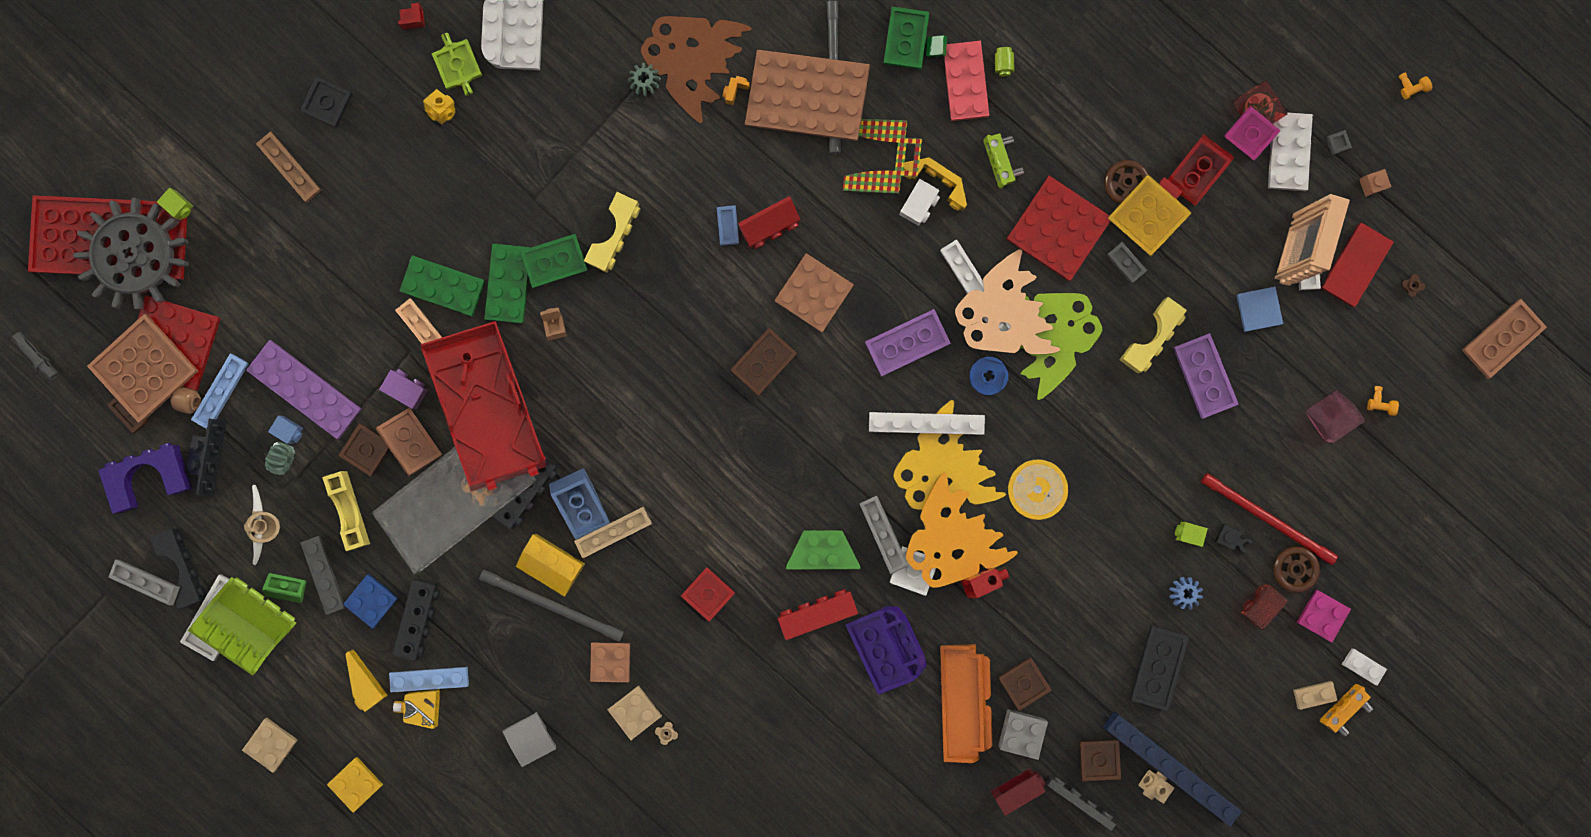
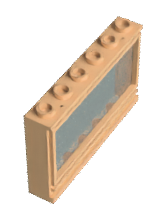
M1329 194L1293 213L1292 218H1294V221L1291 222L1293 226L1289 228L1276 273L1279 275H1276L1274 279L1280 280L1281 284L1291 286V284L1330 270L1349 199Z

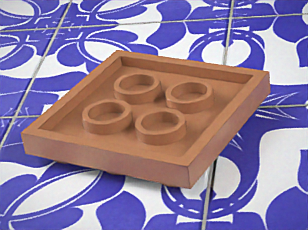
M806 253L775 299V302L822 333L854 284Z

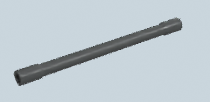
M827 1L829 59L838 60V1ZM829 137L830 154L841 153V139Z
M485 569L479 577V580L504 589L596 630L620 642L624 631L601 623L507 581Z

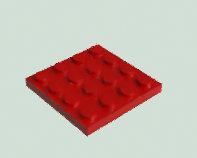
M1048 176L1006 240L1070 282L1110 223L1109 215L1051 176Z
M145 295L143 310H140L138 319L147 314L195 366L198 372L183 387L198 391L221 318L167 301L160 303L153 297Z

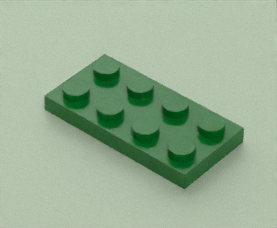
M492 244L485 320L524 324L529 277L520 251L531 247Z
M412 255L400 292L473 317L485 280Z

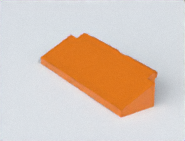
M976 644L941 645L944 762L974 763L979 760V751L985 752L993 745L991 707L986 705V700L991 697L990 659L984 656V654H976Z

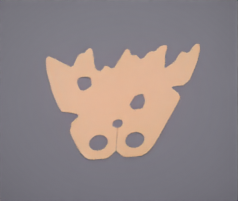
M1021 249L1007 256L983 278L984 292L979 290L970 291L956 307V317L958 322L966 327L964 337L970 347L980 350L1016 353L1020 346L1023 345L1025 351L1029 354H1049L1060 351L1059 347L1051 346V340L1041 339L1035 335L1043 331L1052 330L1053 327L1051 324L1046 323L1044 318L1038 316L1040 312L1039 307L1042 306L1043 302L1025 300L1026 293H1021V288L1037 277L1032 275L1030 271H1018L1022 255ZM1011 279L1014 286L1007 291L1003 288V283ZM969 307L973 309L974 316L972 319H965L962 312L964 308ZM983 317L988 318L987 323L982 322ZM1000 322L1009 323L1011 328L1001 332L998 325ZM974 330L982 332L983 338L981 341L976 342L972 339L971 333Z

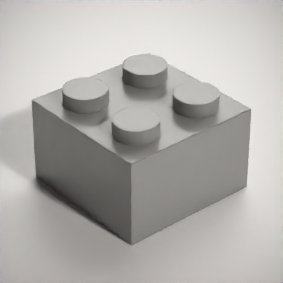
M1007 709L998 747L1003 751L1039 760L1048 721L1041 717Z

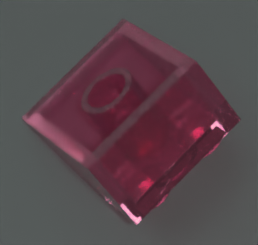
M1338 390L1305 411L1326 443L1336 442L1365 422L1356 406Z

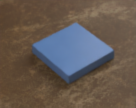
M1276 287L1236 295L1244 332L1283 324Z

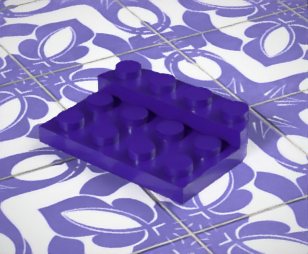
M886 606L846 624V628L878 695L914 681L926 668L924 653L907 617L899 607Z

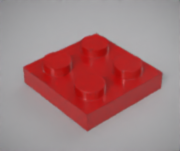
M706 567L681 597L710 622L735 592Z

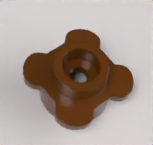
M1413 274L1410 279L1402 282V287H1404V290L1410 297H1414L1417 292L1425 289V284L1421 283L1417 274Z

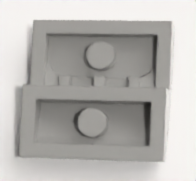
M537 712L503 730L510 748L522 767L556 749L554 741L548 734L546 726Z

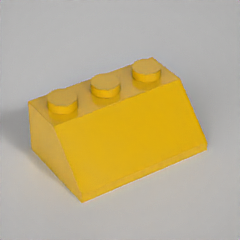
M533 534L524 548L516 567L565 597L585 563L538 534Z

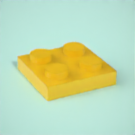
M356 757L327 785L354 813L383 784Z

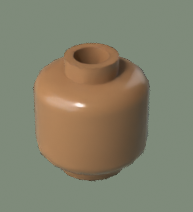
M181 387L170 397L171 406L176 411L191 414L201 404V397L196 390Z

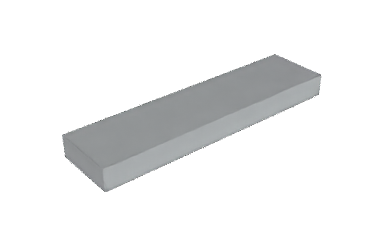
M878 496L860 503L890 574L908 567L909 565Z
M116 559L108 577L167 605L174 604L180 589L179 586Z

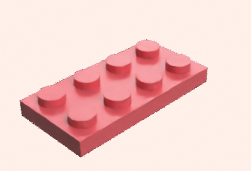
M981 41L947 44L944 65L951 121L989 117Z

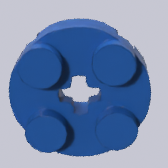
M995 357L979 359L970 369L969 379L971 386L983 395L999 393L1007 384L1008 371L1002 361ZM991 371V375H993L994 378L990 379L988 382L986 381V378L983 377L984 373Z

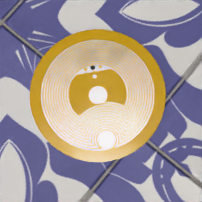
M1031 460L1023 463L1013 472L1008 485V494L1013 507L1020 514L1030 519L1041 520L1052 517L1062 509L1068 496V484L1063 472L1053 463L1045 460Z

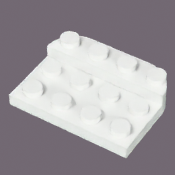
M485 0L483 5L481 48L484 57L490 64L500 69L540 70L543 0Z

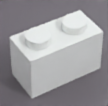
M919 179L899 215L918 226L921 222L925 223L930 215L927 212L931 205L935 207L940 198L937 195L939 190Z

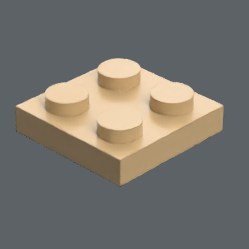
M639 685L608 709L630 740L662 717Z
M265 718L242 751L274 773L298 740L270 719Z

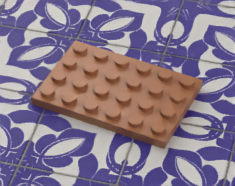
M757 50L745 125L858 141L870 64Z

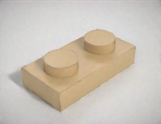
M1332 681L1293 690L1297 707L1300 710L1337 701Z

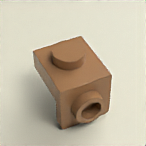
M550 308L540 312L548 341L567 336L563 316L559 308Z

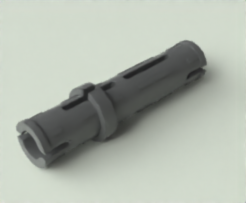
M17 332L12 336L11 340L32 361L34 368L44 374L48 381L51 382L60 375L49 363V359L44 357L22 332Z

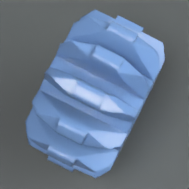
M1180 577V583L1177 581L1173 582L1176 588L1170 587L1169 590L1173 591L1174 594H1171L1169 597L1175 599L1174 605L1180 604V609H1185L1186 606L1188 609H1192V603L1196 606L1199 605L1196 599L1203 598V596L1198 595L1203 589L1197 588L1199 585L1198 581L1193 582L1191 577H1188L1187 580L1184 577ZM1184 590H1189V591L1187 592L1188 595H1189L1188 597L1184 596V595H1185V593L1183 592Z

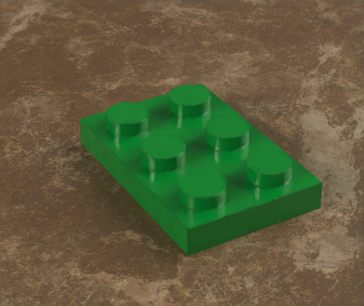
M899 7L891 8L884 65L921 70L929 12Z
M576 234L520 251L532 288L587 271Z

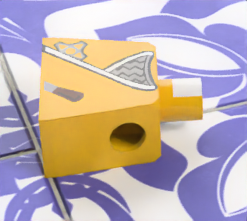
M440 689L407 693L404 701H394L393 712L404 713L403 722L434 729L438 726Z

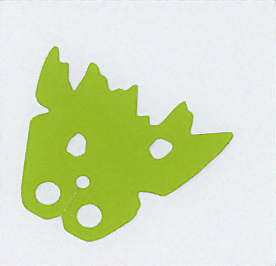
M1037 294L1034 298V301L1043 302L1042 306L1039 307V317L1045 318L1050 314H1055L1057 317L1056 323H1048L1052 325V330L1043 331L1035 335L1041 339L1051 340V346L1060 348V351L1055 353L1031 354L1037 357L1036 361L1021 372V375H1026L1029 379L1040 377L1038 400L1051 393L1076 366L1074 353L1088 351L1102 332V325L1097 316L1090 314L1092 305L1088 297L1083 294ZM1075 301L1083 302L1085 307L1082 312L1076 313L1073 310L1072 306ZM1073 320L1074 326H1068V321ZM1091 322L1094 324L1095 331L1092 334H1086L1083 331L1085 323ZM1049 356L1054 357L1055 363L1050 368H1047L1044 360Z

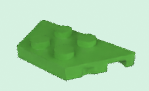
M842 530L803 531L787 563L786 569H860V565Z

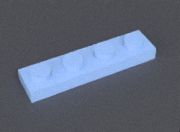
M230 353L191 420L207 429L209 418L217 419L249 363Z
M468 667L389 673L390 692L469 686Z

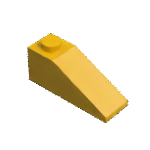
M353 649L346 653L352 694L356 706L366 712L388 695Z

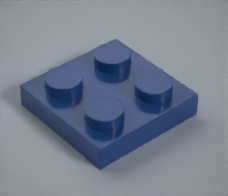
M367 574L343 605L373 629L399 598L374 577Z

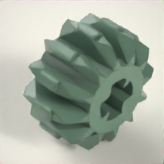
M642 63V68L640 69L638 65H635L636 72L630 71L629 73L633 77L628 78V82L632 83L630 86L631 90L636 89L637 95L642 91L644 96H647V91L654 94L653 87L658 89L659 85L656 82L661 81V78L657 76L658 70H653V65L651 64L646 68L645 63ZM644 76L647 77L646 83H642L641 81L643 80Z
M285 442L274 443L265 458L266 470L273 474L284 475L294 460V447Z

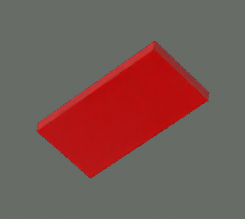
M1359 223L1325 279L1321 289L1349 306L1356 307L1394 242L1365 224Z

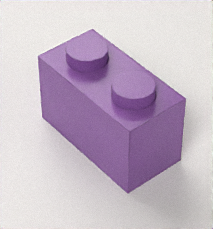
M400 369L397 371L390 370L379 390L408 407L417 410L428 389L423 387L425 384L415 378L413 381L407 378L408 374Z

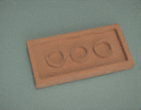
M1518 299L1463 348L1462 351L1488 379L1494 376L1547 327L1522 299Z

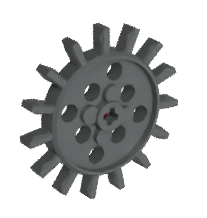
M132 198L130 213L122 214L118 202L113 200L109 201L113 217L105 221L97 213H90L89 215L99 227L94 235L86 231H78L77 235L91 242L89 252L73 253V257L81 260L89 259L92 268L78 276L79 280L86 281L96 276L101 282L92 293L93 297L100 298L109 288L115 291L111 307L120 309L124 295L128 294L133 296L134 309L143 310L142 294L150 292L157 302L162 303L164 298L157 288L164 281L175 287L181 285L175 278L169 276L173 265L180 267L189 265V262L183 259L174 258V247L188 244V239L177 238L171 240L168 231L179 223L177 219L172 217L163 225L155 221L162 206L154 203L148 215L144 216L140 214V199ZM147 225L148 230L142 235L141 228ZM128 231L129 239L124 241L123 234ZM110 238L111 245L106 248L105 240ZM153 243L154 249L149 253L147 246ZM116 256L118 259L117 264L112 266L111 259ZM156 261H159L160 268L155 271L153 265ZM141 267L142 274L140 277H136L135 272ZM120 274H123L124 281L119 284L117 278Z

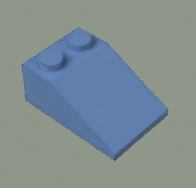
M584 468L549 484L550 494L575 540L610 524Z

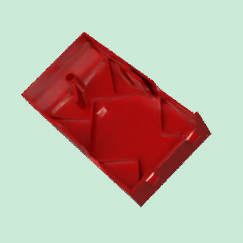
M496 321L420 344L470 491L472 492L487 487L488 491L497 488L496 483L529 473L530 477L538 475V469L546 467V458L543 455L530 420L526 403Z

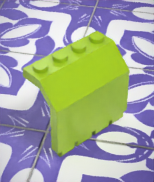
M231 577L198 616L188 631L253 676L274 647L295 626L296 622L294 621L295 618L286 611H279L281 608L269 599L265 601L263 599L264 596L252 587L248 589V585L238 577L235 579Z

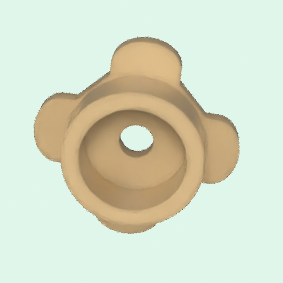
M666 722L663 727H657L655 730V734L659 736L660 742L663 745H667L669 741L675 740L678 737V733L672 728L673 724L671 722Z

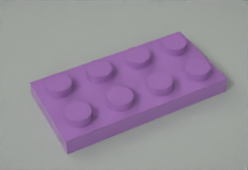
M934 309L865 341L881 377L951 344Z
M1210 333L1173 347L1201 419L1239 405Z

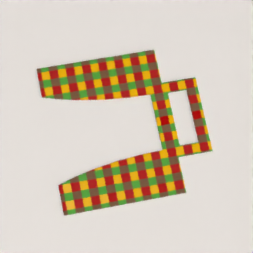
M861 119L860 137L898 143L895 171H869L844 176L843 191L899 194L901 176L918 177L922 139L905 138L907 120ZM906 144H916L913 171H903Z

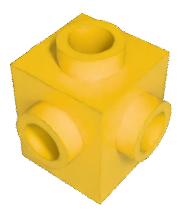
M438 89L423 100L428 116L441 124L450 120L456 113L453 99L448 95L445 96Z

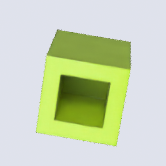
M171 188L157 201L170 215L179 220L186 218L191 213V208L193 207L180 193Z
M1181 522L1175 530L1176 540L1203 547L1208 528Z

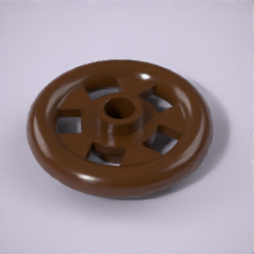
M1122 160L1115 163L1109 168L1105 176L1107 194L1113 201L1121 204L1130 194L1129 192L1138 186L1136 176L1141 175L1143 180L1149 175L1147 170L1140 163L1132 160ZM1132 168V174L1124 173V169ZM1115 173L1120 175L1118 182L1113 181ZM1125 179H1129L1131 185H1126ZM1118 187L1124 191L1122 196L1115 192Z
M1287 548L1275 560V578L1279 585L1287 591L1295 593L1307 591L1315 585L1319 578V562L1316 556L1306 548ZM1299 554V560L1292 561L1291 555ZM1307 560L1310 561L1312 566L1309 569H1307L1306 565L1304 564V562ZM1283 562L1288 563L1287 571H1282ZM1295 566H1298L1299 571L1297 573L1293 571V568ZM1306 574L1309 579L1303 583L1300 579ZM1288 576L1295 579L1293 584L1286 581Z

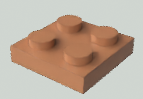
M592 642L590 682H629L630 643Z

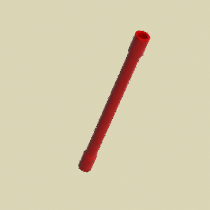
M1206 473L1202 478L1201 483L1219 492L1276 528L1330 565L1336 562L1338 555L1324 546H1320L1241 496L1209 473Z

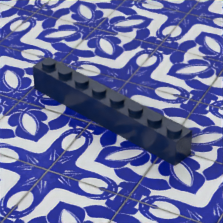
M1116 712L1104 724L1103 727L1230 827L1242 811Z

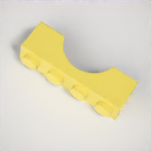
M619 192L616 193L609 207L616 220V229L613 236L604 243L592 244L584 259L585 263L606 273L608 269L612 270L616 262L614 257L623 248L624 242L622 240L631 231L632 225L630 223L633 218H637L640 212L638 201Z
M1165 298L1153 313L1158 326L1155 338L1148 344H1131L1120 358V361L1136 373L1146 372L1152 364L1150 360L1153 356L1157 357L1162 351L1163 347L1161 345L1165 340L1169 341L1175 333L1172 330L1176 325H1181L1186 318L1184 314L1187 310L1171 298Z
M340 471L322 477L328 496L334 502L341 523L340 534L345 550L350 551L369 545V538L348 472Z

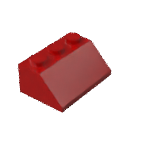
M790 196L741 221L738 225L749 248L754 247L758 249L765 245L764 241L770 238L775 240L782 236L781 232L787 229L788 231L796 229L799 226L800 217Z

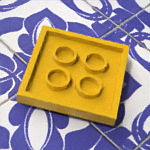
M1147 175L1108 219L1151 256L1187 219L1191 212L1152 177Z

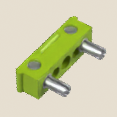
M999 133L992 136L987 135L984 138L983 142L998 187L1001 189L1005 185L1012 184L1015 181V176L1024 174L1023 168L1012 170L1004 146L1013 143V137L1010 136L1002 139Z

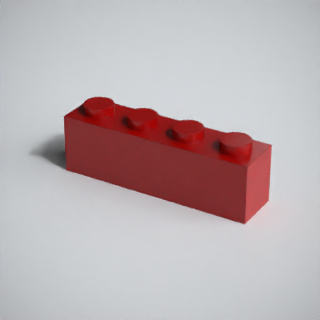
M845 589L835 592L833 597L828 598L826 595L816 599L817 603L810 605L807 602L799 605L798 610L792 611L787 609L780 612L781 616L778 617V621L785 640L858 614L851 592H846Z

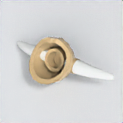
M253 485L252 515L244 524V530L253 542V565H256L263 543L269 542L277 536L280 524L274 515L263 512L256 485Z

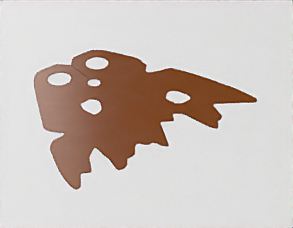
M660 17L652 27L653 37L647 38L643 43L641 54L648 65H653V70H658L659 75L668 74L666 83L668 92L692 118L702 123L701 101L712 103L714 100L720 99V96L705 84V80L711 79L710 73H729V70L726 68L727 63L725 59L733 57L735 53H739L742 50L741 47L735 46L725 41V39L741 37L742 31H751L752 28L738 22L726 20L717 21L711 28L706 18ZM662 24H669L672 30L669 35H662L659 29ZM689 37L694 38L699 42V45L688 47L686 41ZM674 43L675 49L671 50L668 44ZM656 44L660 47V53L657 56L649 54L648 48L650 45ZM693 79L697 83L695 91H691L686 86L687 81Z

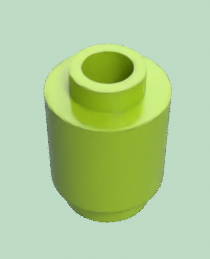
M1010 47L997 48V53H995V73H998L1001 77L1010 76L1014 72V52H1012Z

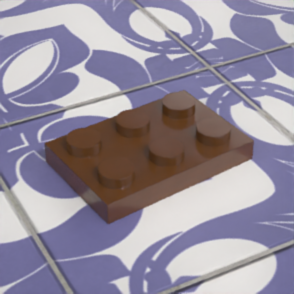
M768 328L731 368V371L759 396L797 353Z

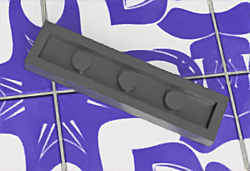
M321 536L301 542L325 614L328 615L346 608L343 605L344 600Z
M1049 776L1045 781L1047 786L1109 830H1113L1116 824L1112 821L1113 817L1104 810L1102 813L1096 809V804L1089 799L1086 802L1082 800L1079 792L1073 788L1068 790L1064 787L1066 783L1058 777L1053 779Z

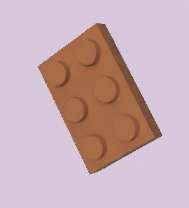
M410 408L376 428L408 476H411L442 456Z

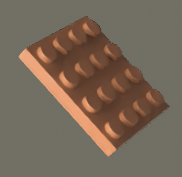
M147 314L141 316L87 365L138 423H142L176 390L180 389L198 372L195 366Z

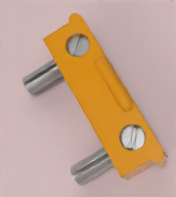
M1355 684L1320 719V722L1333 732L1339 731L1343 736H1347L1349 731L1343 725L1361 707L1367 712H1371L1370 710H1373V708L1367 702L1371 697L1364 691V687Z

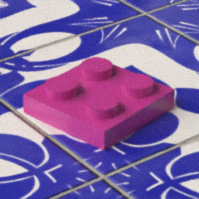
M1250 106L1224 136L1255 160L1281 130Z
M1315 589L1297 623L1329 642H1333L1351 609Z

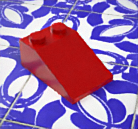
M1203 134L1168 180L1182 191L1181 196L1196 206L1234 157Z

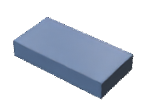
M736 205L717 207L720 246L739 244Z

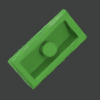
M269 573L262 591L267 597L302 603L307 581Z

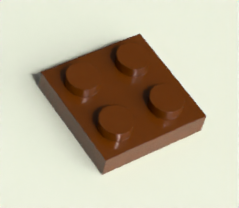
M359 423L338 456L369 476H373L390 449L380 435Z
M1031 657L998 677L1019 711L1052 691Z
M1118 739L1079 741L1082 781L1121 779Z

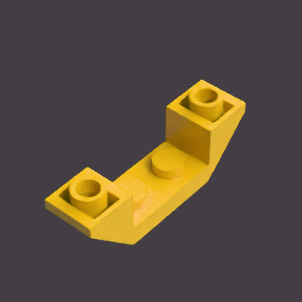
M931 158L920 159L918 175L924 167L926 172L932 177L938 176L941 178V182L947 187L951 188L953 186L955 189L947 201L950 202L949 205L953 209L963 211L967 203L962 179ZM914 161L904 162L903 171H913ZM904 176V177H906V178H908V179H911V178L916 179V178H917V177H911V176Z

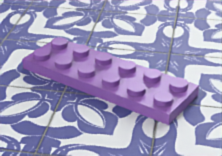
M272 340L267 342L246 370L336 439L342 437L362 410V408Z

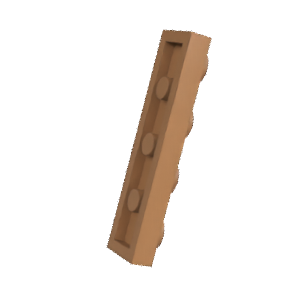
M271 131L256 143L305 202H309L322 191Z

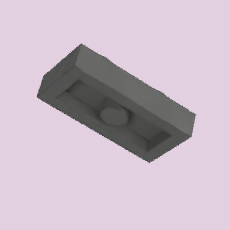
M1123 242L1107 254L1108 258L1131 284L1147 271Z

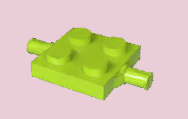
M449 33L442 34L441 37L445 46L441 50L432 53L444 85L447 90L456 86H462L465 96H468L469 93L471 95L473 91L469 83L483 75L469 41L465 39L458 43H452Z

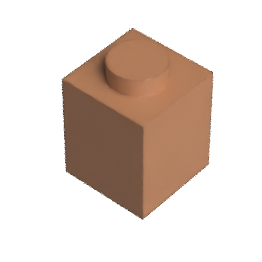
M1385 169L1359 179L1365 197L1391 187Z

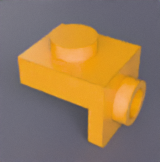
M736 76V78L731 77L729 86H725L723 91L726 104H734L738 87L749 90L750 83L747 82L746 78Z

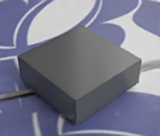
M1346 130L1326 137L1332 155L1352 148Z

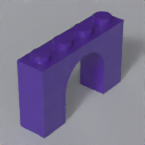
M163 444L159 446V450H145L141 452V456H127L123 458V462H110L104 464L105 468L98 470L112 514L138 508L132 489V478L134 473L146 464L155 467L160 472L167 495H176L193 489L189 475L186 473V466L179 445Z

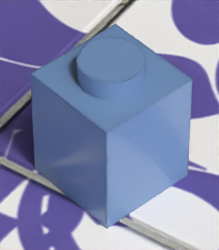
M278 415L268 432L287 444H294L302 437L301 431L303 427L285 416Z

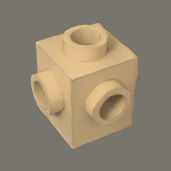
M1148 770L1138 784L1144 790L1143 794L1151 800L1156 798L1163 804L1174 790V787L1166 782L1168 778L1159 771L1155 774Z

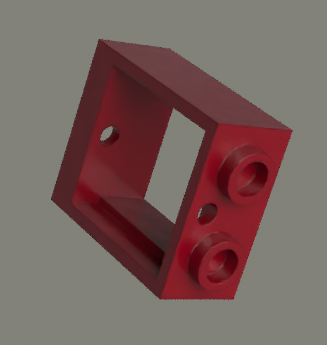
M1029 768L995 788L991 793L1006 816L1045 793L1046 791L1043 786L1046 784L1037 771L1033 772Z

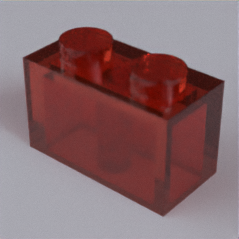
M1266 584L1256 590V596L1243 605L1241 612L1246 619L1261 630H1264L1288 602L1272 586Z

